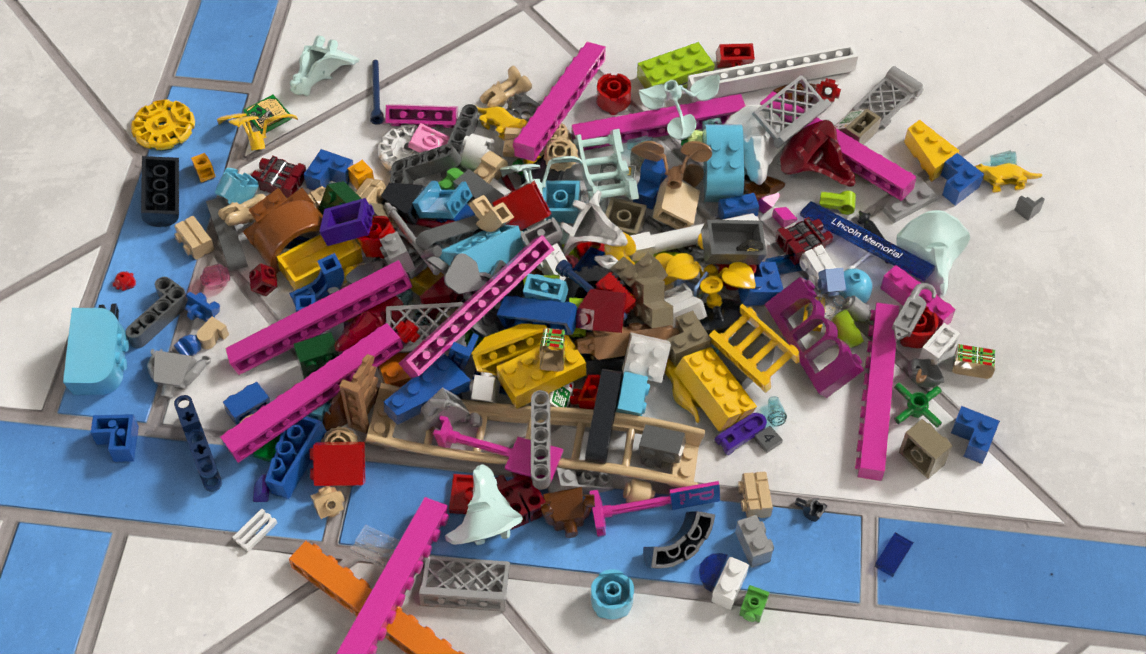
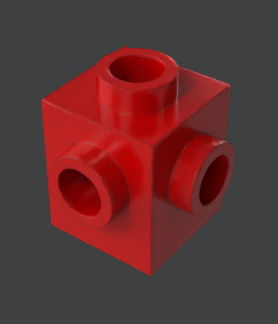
M826 78L825 81L817 84L815 91L824 101L828 99L831 103L835 102V98L839 99L841 89L838 88L839 84H835L836 80ZM831 88V94H826L825 89Z

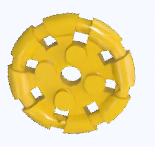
M169 99L157 100L152 102L151 105L143 106L135 114V119L131 123V133L136 138V141L145 148L168 150L174 148V145L178 143L181 145L191 136V130L195 127V117L190 112L189 107L179 101L172 102ZM161 122H166L164 125H159Z

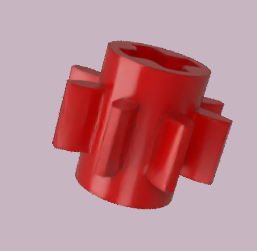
M407 320L405 323L400 321L395 327L398 330L397 335L406 344L409 341L415 343L420 336L417 333L419 327L410 320Z

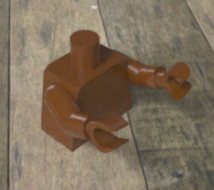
M582 487L543 494L546 503L540 505L541 514L548 525H553L555 531L565 530L567 538L576 537L578 535L577 527L584 525V519L589 517L591 508L595 507V495H584L585 499L583 501Z

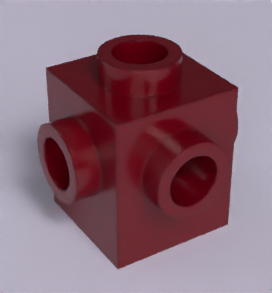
M260 263L249 272L252 292L268 296L278 287L275 268Z

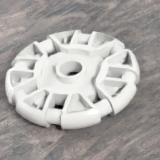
M401 125L400 128H393L382 137V142L378 145L379 160H382V165L390 172L395 161L419 153L413 149L406 150V148H409L408 144L418 125Z

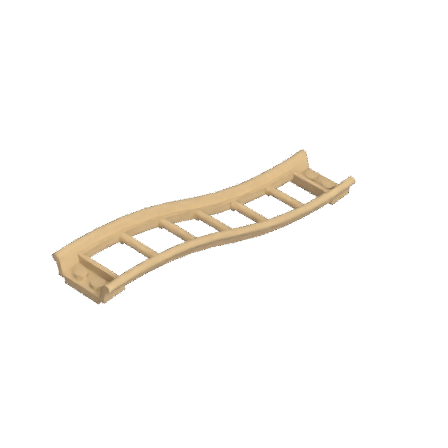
M381 382L365 443L388 449L391 447L456 460L506 465L509 457L483 453L478 448L473 447L472 451L431 445L435 430L434 426L426 431L423 444L392 437L396 423L384 412V401L401 387ZM461 399L470 415L471 413H477L482 418V426L477 429L476 439H484L487 421L491 420L528 423L525 439L531 440V406L524 405L516 409L513 404ZM551 407V425L577 426L571 459L561 458L557 468L617 474L666 483L677 488L698 485L697 482H694L698 448L705 434L704 429L655 418L616 412L613 430L624 431L627 435L622 464H600L579 460L585 427H591L594 410ZM541 419V420H538L537 422H538V423H542V422H544L545 420H542V419ZM645 424L685 433L686 443L680 463H671L670 474L630 466L635 434H643Z

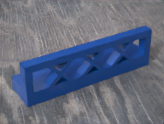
M473 333L467 347L453 342L448 357L462 372H464L479 335Z

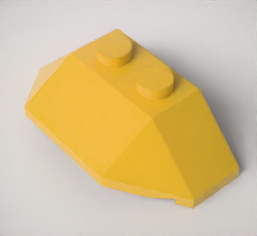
M521 323L485 337L471 353L476 370L497 376V366L539 347L543 330L547 326Z

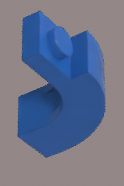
M335 253L317 261L320 273L312 283L289 293L295 307L296 296L315 294L317 302L330 295L328 293L329 288H341L344 281V271Z

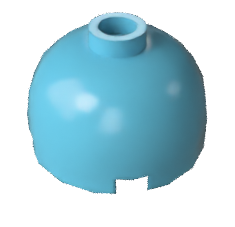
M860 269L845 270L846 290L840 292V296H837V299L843 303L847 297L856 296L862 302L867 303L873 289L870 277Z

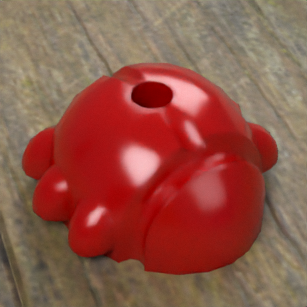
M128 271L119 272L115 277L113 287L122 291L132 289L136 285V280L133 277L134 274Z

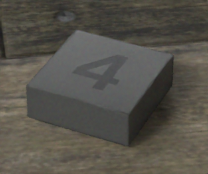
M771 426L754 436V440L766 453L782 444L783 441Z

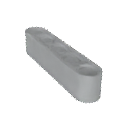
M542 390L534 392L531 397V477L533 486L540 490L546 489L551 482V407L548 393ZM541 419H542V420H545V421L542 422V423H538V422H537L538 420H541ZM538 438H545L543 441H537ZM539 456H544V457H545V458L542 459V460L536 459V458L539 457ZM538 475H545L542 479L536 478Z

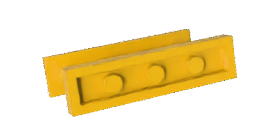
M741 304L740 313L742 316L724 333L719 334L713 330L709 334L711 344L759 388L767 393L771 389L770 377L789 359H792L796 364L800 362L799 351L794 345H788L761 321L751 307L747 308ZM747 321L756 327L737 346H732L728 343V339ZM761 334L770 339L751 359H746L742 355V352ZM775 346L784 352L766 371L760 372L756 368V364Z

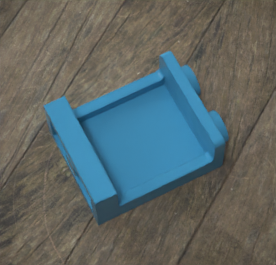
M431 181L412 204L419 218L454 219L473 195L466 182H461L455 190H441L437 181Z

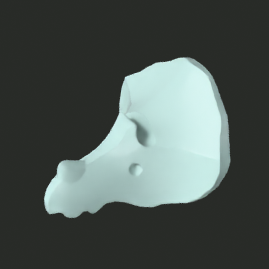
M318 35L315 37L313 46H304L299 60V72L293 75V80L290 81V91L298 95L304 94L309 96L311 87L322 79H332L330 76L332 72L343 65H354L360 59L337 50L338 42L333 39L328 41L327 47H323L325 38Z
M934 210L925 212L911 220L897 234L896 243L904 258L919 273L925 276L927 284L932 285L936 290L937 296L942 298L948 289V274L952 264L968 245L970 233L957 218L945 211Z
M483 464L479 465L473 471V498L467 505L468 511L463 523L445 535L446 541L453 545L470 542L482 545L485 543L486 538L500 534L502 539L510 538V529L523 520L521 514L513 510L508 501L499 492L497 481L491 469Z

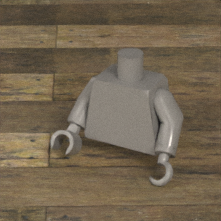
M151 349L152 356L149 359L147 368L151 379L157 385L163 386L161 396L173 398L175 388L185 389L187 385H190L204 370L206 365L211 363V358L202 356V359L206 360L197 361L192 356L163 352L162 349L160 351Z
M443 387L421 407L425 418L418 422L424 432L432 426L441 430L440 416L448 417L451 425L457 421L466 423L470 421V426L472 427L482 426V418L479 414L471 413L470 415L461 398Z

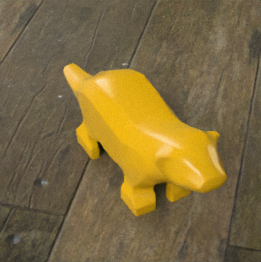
M477 107L478 113L481 114L479 120L482 121L481 125L487 130L490 129V125L496 126L495 130L500 134L498 137L505 141L506 127L523 128L528 123L524 119L513 117L502 107Z
M1011 163L993 167L984 166L983 164L975 166L984 173L983 179L993 186L992 193L1000 192V185L1009 183L1016 185L1015 190H1022L1025 188L1027 179L1042 177L1041 173H1031Z
M668 358L664 373L672 383L673 398L679 406L694 416L696 423H699V414L695 406L698 408L700 406L675 374L674 370L676 367Z

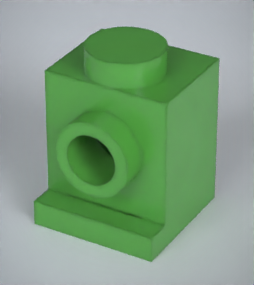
M749 585L739 616H742L749 622L760 623L770 592Z

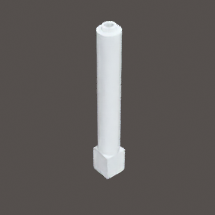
M753 213L723 219L759 221L758 217L755 216ZM704 224L650 235L649 232L631 235L636 243V252L630 258L633 262L639 261L648 252L653 256L654 253L698 244V236Z

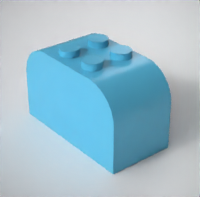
M742 124L705 125L703 143L712 149V157L708 161L703 162L704 202H719L720 199L743 196L744 144Z
M504 225L493 232L483 230L442 249V254L439 258L450 266L454 257L463 253L477 262L479 272L490 274L497 261L502 260L507 264L525 247L521 240L519 226Z
M72 308L63 383L73 395L109 394L115 391L122 382L123 371L127 368L125 352H128L129 342L124 328L111 311L104 308Z

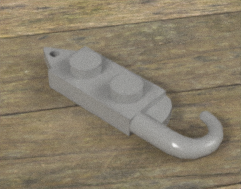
M920 283L914 287L892 326L895 341L911 336L926 308V302L919 294L921 290L927 289L931 291L932 298L934 299L936 297V290L932 285Z

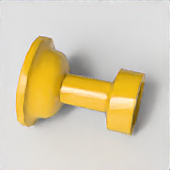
M715 276L703 279L700 284L701 290L709 294L706 298L709 308L721 306L722 304L721 296L717 293L722 289L723 282Z

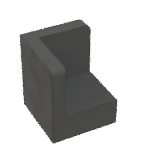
M1020 196L1014 210L1029 221L1040 212L1045 199L1041 197L1034 202L1029 197Z

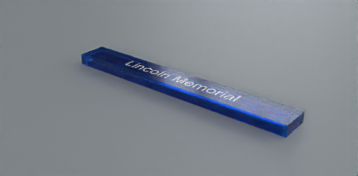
M812 201L800 211L801 217H809L811 221L820 219L824 229L894 266L897 265L924 282L935 271V265Z

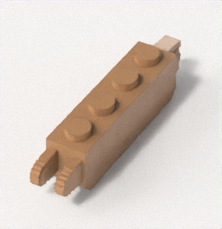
M630 323L629 326L622 328V333L593 330V332L586 333L587 337L575 340V350H578L579 353H590L598 360L625 356L630 333L667 341L668 338L678 335L679 330L672 325L651 328L647 324Z

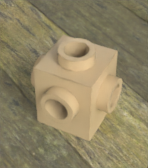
M334 486L323 487L318 490V493L311 495L317 514L321 519L327 516H337L340 511L344 510L342 505L345 502L341 491L337 492Z

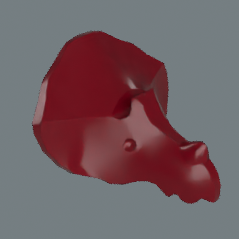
M822 120L808 125L794 135L783 148L780 163L781 171L785 175L814 171L828 176L843 186L852 187L856 183L854 173L842 157L836 128L829 120Z
M394 296L343 322L344 329L342 335L335 342V350L343 352L351 348L362 338L373 333L378 327L386 324V307L404 306L401 299ZM392 311V320L397 323L404 315L400 311Z

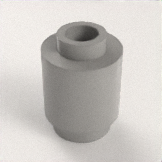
M856 296L847 297L842 303V310L846 309L854 320L861 323L865 322L871 314L869 306Z

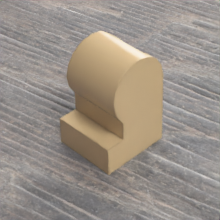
M213 316L197 332V338L204 349L213 348L219 338L225 340L229 336L227 326Z

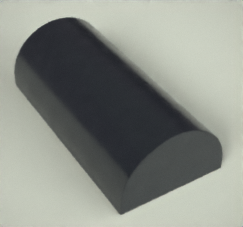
M142 156L141 218L151 226H170L177 222L179 218V158Z

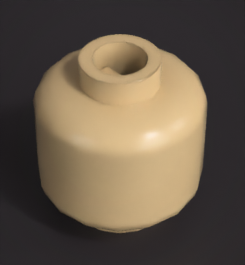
M632 479L630 483L627 482L623 492V498L626 499L627 503L653 499L655 496L651 483L639 479Z

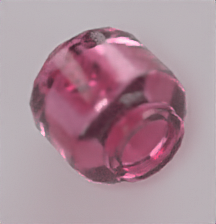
M221 264L211 265L203 269L200 280L202 285L206 286L209 290H216L227 286L230 281V273L227 267Z

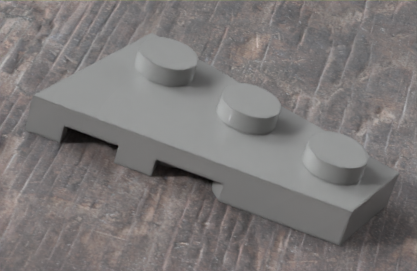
M915 172L913 173L916 176L914 189L902 201L893 196L883 208V212L893 223L937 200L938 195Z

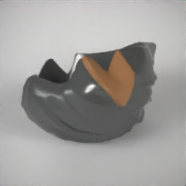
M915 358L909 362V377L916 385L924 388H934L940 385V383H944L941 370L937 365H931V359Z

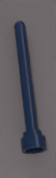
M373 60V110L370 113V122L380 125L384 122V113L380 110L378 60Z
M561 260L557 264L555 271L560 276L569 277L587 293L590 289H595L573 271L572 265L568 261ZM624 312L623 320H626L627 314Z

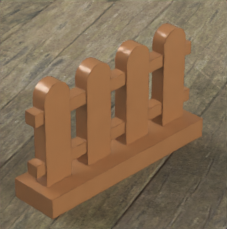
M369 354L363 358L359 369L352 377V381L349 382L343 379L339 385L348 427L367 434L370 426L368 414L373 405H375L379 388L376 387L378 377L374 376L376 367L372 366L374 356Z

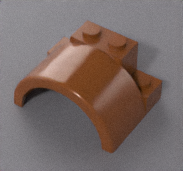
M277 188L248 210L256 222L243 230V233L259 252L265 263L276 269L277 274L280 271L277 256L280 255L290 241L299 235L310 231H320L323 214L303 188H300L288 198Z

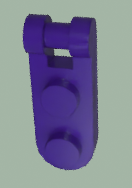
M752 413L717 435L714 441L723 447L726 455H730L735 449L764 430L767 425V419L761 413ZM731 437L733 441L729 443L727 439Z

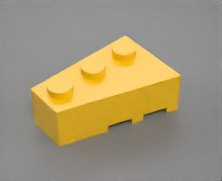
M918 120L907 129L904 143L914 158L917 157L921 163V168L928 173L929 180L932 182L941 175L945 161L956 153L959 154L960 150L921 120Z

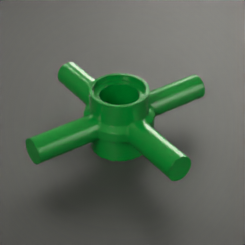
M900 382L894 386V389L908 401L907 409L894 418L897 424L902 423L909 416L915 418L924 416L936 428L942 424L928 409V402L942 392L939 386L934 387L926 394L916 392L913 395Z

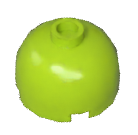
M846 309L833 316L831 321L837 327V338L844 341L850 348H854L864 342L859 329L856 328L854 320Z

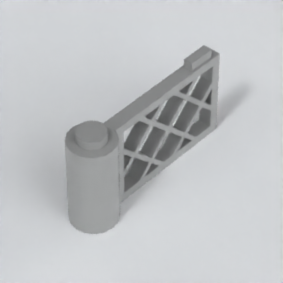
M893 66L889 69L886 76L852 108V111L860 110L859 108L862 106H869V110L872 111V106L881 105L882 111L872 112L876 115H883L879 129H885L891 123L890 119L911 98L919 97L924 90L922 88L923 84L896 66ZM886 84L891 87V90L882 91L881 87ZM901 94L905 98L896 100L895 95ZM883 95H892L893 100L883 101ZM880 96V101H871V97ZM884 105H894V109L885 110Z

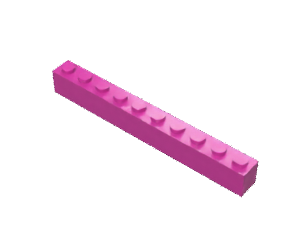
M586 42L580 48L579 53L572 59L569 67H566L564 74L559 77L558 82L551 88L548 96H545L543 103L537 107L535 114L529 118L527 125L522 128L519 136L514 139L513 148L515 156L531 161L536 160L605 62L606 46Z
M771 92L760 102V105L766 103L777 93ZM773 101V109L781 110V103ZM784 103V110L792 112V105ZM796 105V113L803 114L804 109ZM784 115V122L792 123V116ZM816 118V119H814L811 123H809L808 125H811V124H813V123H816V122H819V121H822V120L819 119V118ZM836 128L842 157L845 163L850 166L852 172L900 201L914 189L915 175Z
M738 94L707 101L681 104L679 106L683 116L688 114L694 116L696 120L695 130L704 129V126L709 124H724L731 115L746 105L742 95ZM676 106L578 123L571 126L572 140L575 139L576 135L580 134L582 140L607 137L610 131L620 129L622 144L669 135L667 131L669 122L680 116ZM602 144L583 147V150L586 151L612 145Z
M543 235L533 239L398 364L411 379L420 376L452 346L453 342H456L555 249Z
M398 260L226 347L230 365L240 375L293 348L294 343L313 338L410 289L412 284L404 267Z
M876 303L875 310L871 309L869 320L873 321V324L869 325L868 336L871 337V341H868L866 352L870 354L869 357H866L865 368L868 369V373L864 374L863 384L866 385V390L863 389L861 401H865V405L861 406L860 418H863V423L859 424L858 435H861V440H858L856 452H860L859 457H856L855 469H858V478L882 481L885 473L896 352L895 334L892 326L899 315L900 306Z
M387 323L378 327L373 333L362 338L357 344L343 351L342 354L327 362L326 365L317 371L312 372L307 378L296 383L285 393L277 396L275 400L261 407L256 413L245 418L234 428L226 431L225 434L220 436L225 447L239 463L336 396L340 391L339 385L342 380L352 381L353 375L356 374L363 358L367 354L374 356L372 366L378 367L404 349L400 337Z
M427 497L423 499L336 654H376L378 642H382L385 638L387 625L393 623L397 607H401L404 603L406 596L404 594L407 590H411L415 574H419L422 570V561L425 557H429L433 541L437 542L441 533V527H445L448 522V505Z

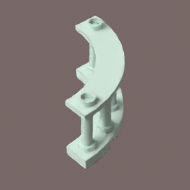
M620 129L611 130L607 137L586 140L581 139V134L576 135L575 139H573V144H575L578 150V157L583 161V165L580 164L588 198L590 199L599 190L602 193L600 199L622 195L631 200L639 199L636 180L632 176L627 175L629 174L626 160L622 161L621 154L624 153ZM609 144L613 147L614 154L612 156L585 159L583 147ZM613 163L617 166L616 171L589 175L587 166ZM617 178V180H621L617 184L595 186L593 184L595 181Z

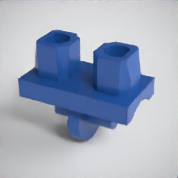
M189 292L186 294L187 304L185 310L188 311L187 317L190 320L199 318L207 322L212 316L215 318V315L220 312V304L215 301L210 304L207 303V297L200 292L195 295Z

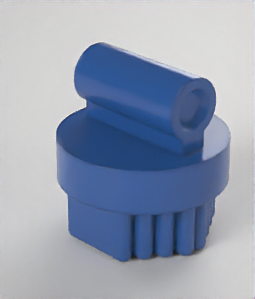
M191 334L180 338L173 345L179 354L192 357L201 350V342L196 335Z

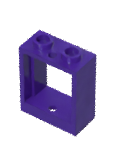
M366 198L324 209L319 232L326 245L330 246L369 235L370 227L372 226V216L374 215L373 206L368 203Z

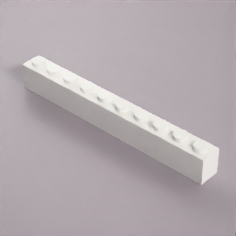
M853 44L689 75L687 90L691 92V86L696 81L716 74L720 76L718 93L714 98L789 84L801 74L806 80L851 72L856 70L858 54ZM690 96L692 102L700 101L697 96L694 98Z

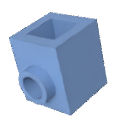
M843 268L824 269L818 272V288L821 290V295L828 294V297L840 296V292L846 290Z

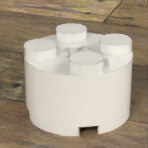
M476 134L465 136L463 146L465 147L463 153L460 154L462 157L460 163L462 168L475 171L481 163V158L489 151L494 153V147H491V143H494V140Z

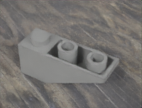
M565 468L556 469L553 479L547 487L549 493L582 487L583 496L589 495L590 491L598 490L601 493L614 489L610 473Z

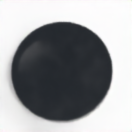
M721 299V306H714L713 308H709L707 303H704L707 317L699 321L709 335L713 330L719 334L724 333L742 316L740 313V305L742 303L731 299Z

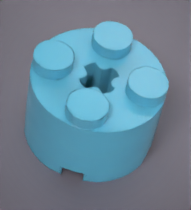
M226 168L216 187L215 193L228 199L227 202L229 204L232 202L242 204L253 198L259 186L258 181L246 173H243V175L238 174L237 169Z
M610 569L601 572L591 585V604L597 616L614 620L629 614L634 599L632 580L619 570Z

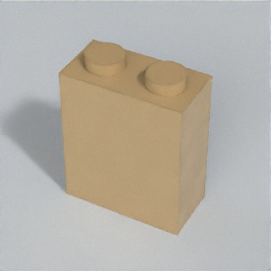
M667 176L660 184L653 218L675 229L691 227L694 224L700 190L682 182L681 187L678 189L670 188L667 185Z

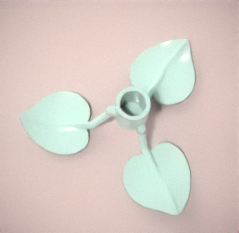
M719 74L711 75L696 81L691 86V92L683 88L682 85L678 86L675 80H669L664 85H655L647 89L639 90V95L643 104L650 110L661 109L665 105V101L669 99L674 101L680 117L674 118L669 122L667 131L671 137L683 140L691 136L695 131L696 120L691 114L685 116L682 114L677 101L680 99L682 91L693 98L697 96L700 101L710 100L718 93L720 76Z
M574 156L552 158V160L548 161L542 183L540 179H532L530 170L539 169L540 165H512L502 167L500 171L502 177L512 172L523 171L527 184L535 180L543 196L542 188L546 187L545 183L552 164L577 162L583 165V161Z

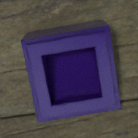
M263 474L254 484L253 502L269 501V488L265 482L266 474Z

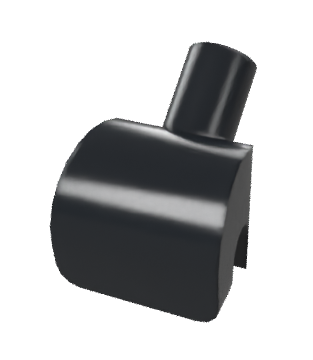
M798 497L795 501V505L803 508L805 517L813 522L818 521L827 508L825 503L818 502L819 498L807 501Z

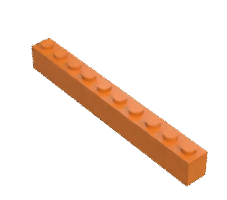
M307 541L289 558L292 569L355 616H358L372 591L370 585L364 579L356 578L348 567H341L333 556H326L318 545L314 543L311 545ZM397 607L393 623L388 624L386 627L385 638L406 654H465L462 651H455L446 639L442 638L440 640L435 636L431 628L421 626L413 615H406L402 612L401 607Z

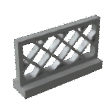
M801 74L755 110L752 115L775 140L773 145L778 149L821 115L831 103L828 99L824 101ZM800 81L804 86V91L796 90V83ZM785 92L792 93V100L785 99ZM796 94L804 95V102L796 101ZM808 96L813 97L817 103H808ZM773 101L781 103V110L773 109ZM784 103L792 105V112L784 110ZM796 105L804 107L803 114L796 113ZM759 112H769V119H764ZM772 113L780 114V121L772 120ZM784 115L792 116V123L784 122ZM772 124L780 125V133L776 134L772 129Z
M464 303L387 306L386 323L394 331L400 321L403 322L407 318L419 327V330L423 333L415 343L409 341L406 344L401 340L404 349L398 353L412 352L425 340V337L429 336L428 333L435 326L439 327L437 323L444 316L449 317L447 312L451 308L460 307ZM437 308L442 314L433 321L427 314L432 309ZM413 310H419L423 314L416 322L409 317ZM392 311H400L404 316L395 323L392 320ZM425 317L433 323L426 331L418 326ZM464 334L456 343L466 347Z
M429 556L426 558L422 586H420L419 591L420 606L505 612L510 562ZM430 563L440 564L442 568L433 572L430 569ZM454 565H460L463 569L455 574L450 568ZM477 566L482 567L484 571L475 575L471 569ZM496 568H505L504 573L498 577L492 572ZM447 571L451 577L443 582L438 576ZM468 573L472 579L464 583L459 577ZM488 574L493 580L485 585L480 579ZM433 579L440 584L437 587H427V583ZM456 581L460 587L450 589L448 585ZM477 582L482 588L477 591L470 590L468 587ZM498 584L502 588V592H492L490 588Z

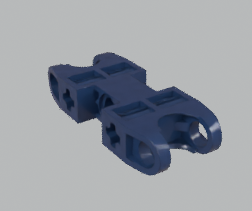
M181 395L175 399L174 406L204 488L209 492L217 491L222 486V480L192 398L188 395ZM181 401H189V405L187 407H178ZM212 478L218 480L215 486L207 485L208 480Z

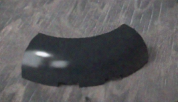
M699 511L686 512L679 532L670 541L660 546L643 548L646 566L649 568H669L692 558L699 551L704 541L708 539L714 524L715 514Z

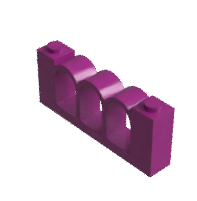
M799 277L764 305L787 343L794 345L798 349L800 364L818 394L828 398L864 371L861 366L862 360L857 354L851 353L850 347L844 341L837 338L838 330L836 325L824 317V306L815 299L817 295L814 291L815 286L809 279L806 281ZM812 303L813 311L811 315L793 329L788 318L805 305ZM825 323L826 332L824 336L806 350L800 339L818 325ZM838 344L839 354L836 359L819 371L813 360L831 346Z

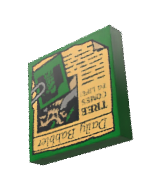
M273 94L243 110L247 116H257L259 118L250 121L261 134L263 133L265 119L276 115L290 114ZM279 118L267 124L266 133L292 120V118Z

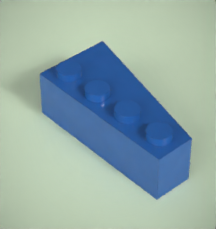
M505 296L497 316L505 329L521 323L546 325L550 329L565 330V335H573L576 328L578 309L571 302Z
M444 353L420 376L412 378L384 401V412L398 425L419 415L422 412L421 407L442 387L454 395H458L470 390L471 380Z
M305 416L282 432L280 440L275 447V456L271 460L265 479L271 494L286 499L291 497L312 461L310 460V448H313L316 442H321L325 433H327L322 421Z

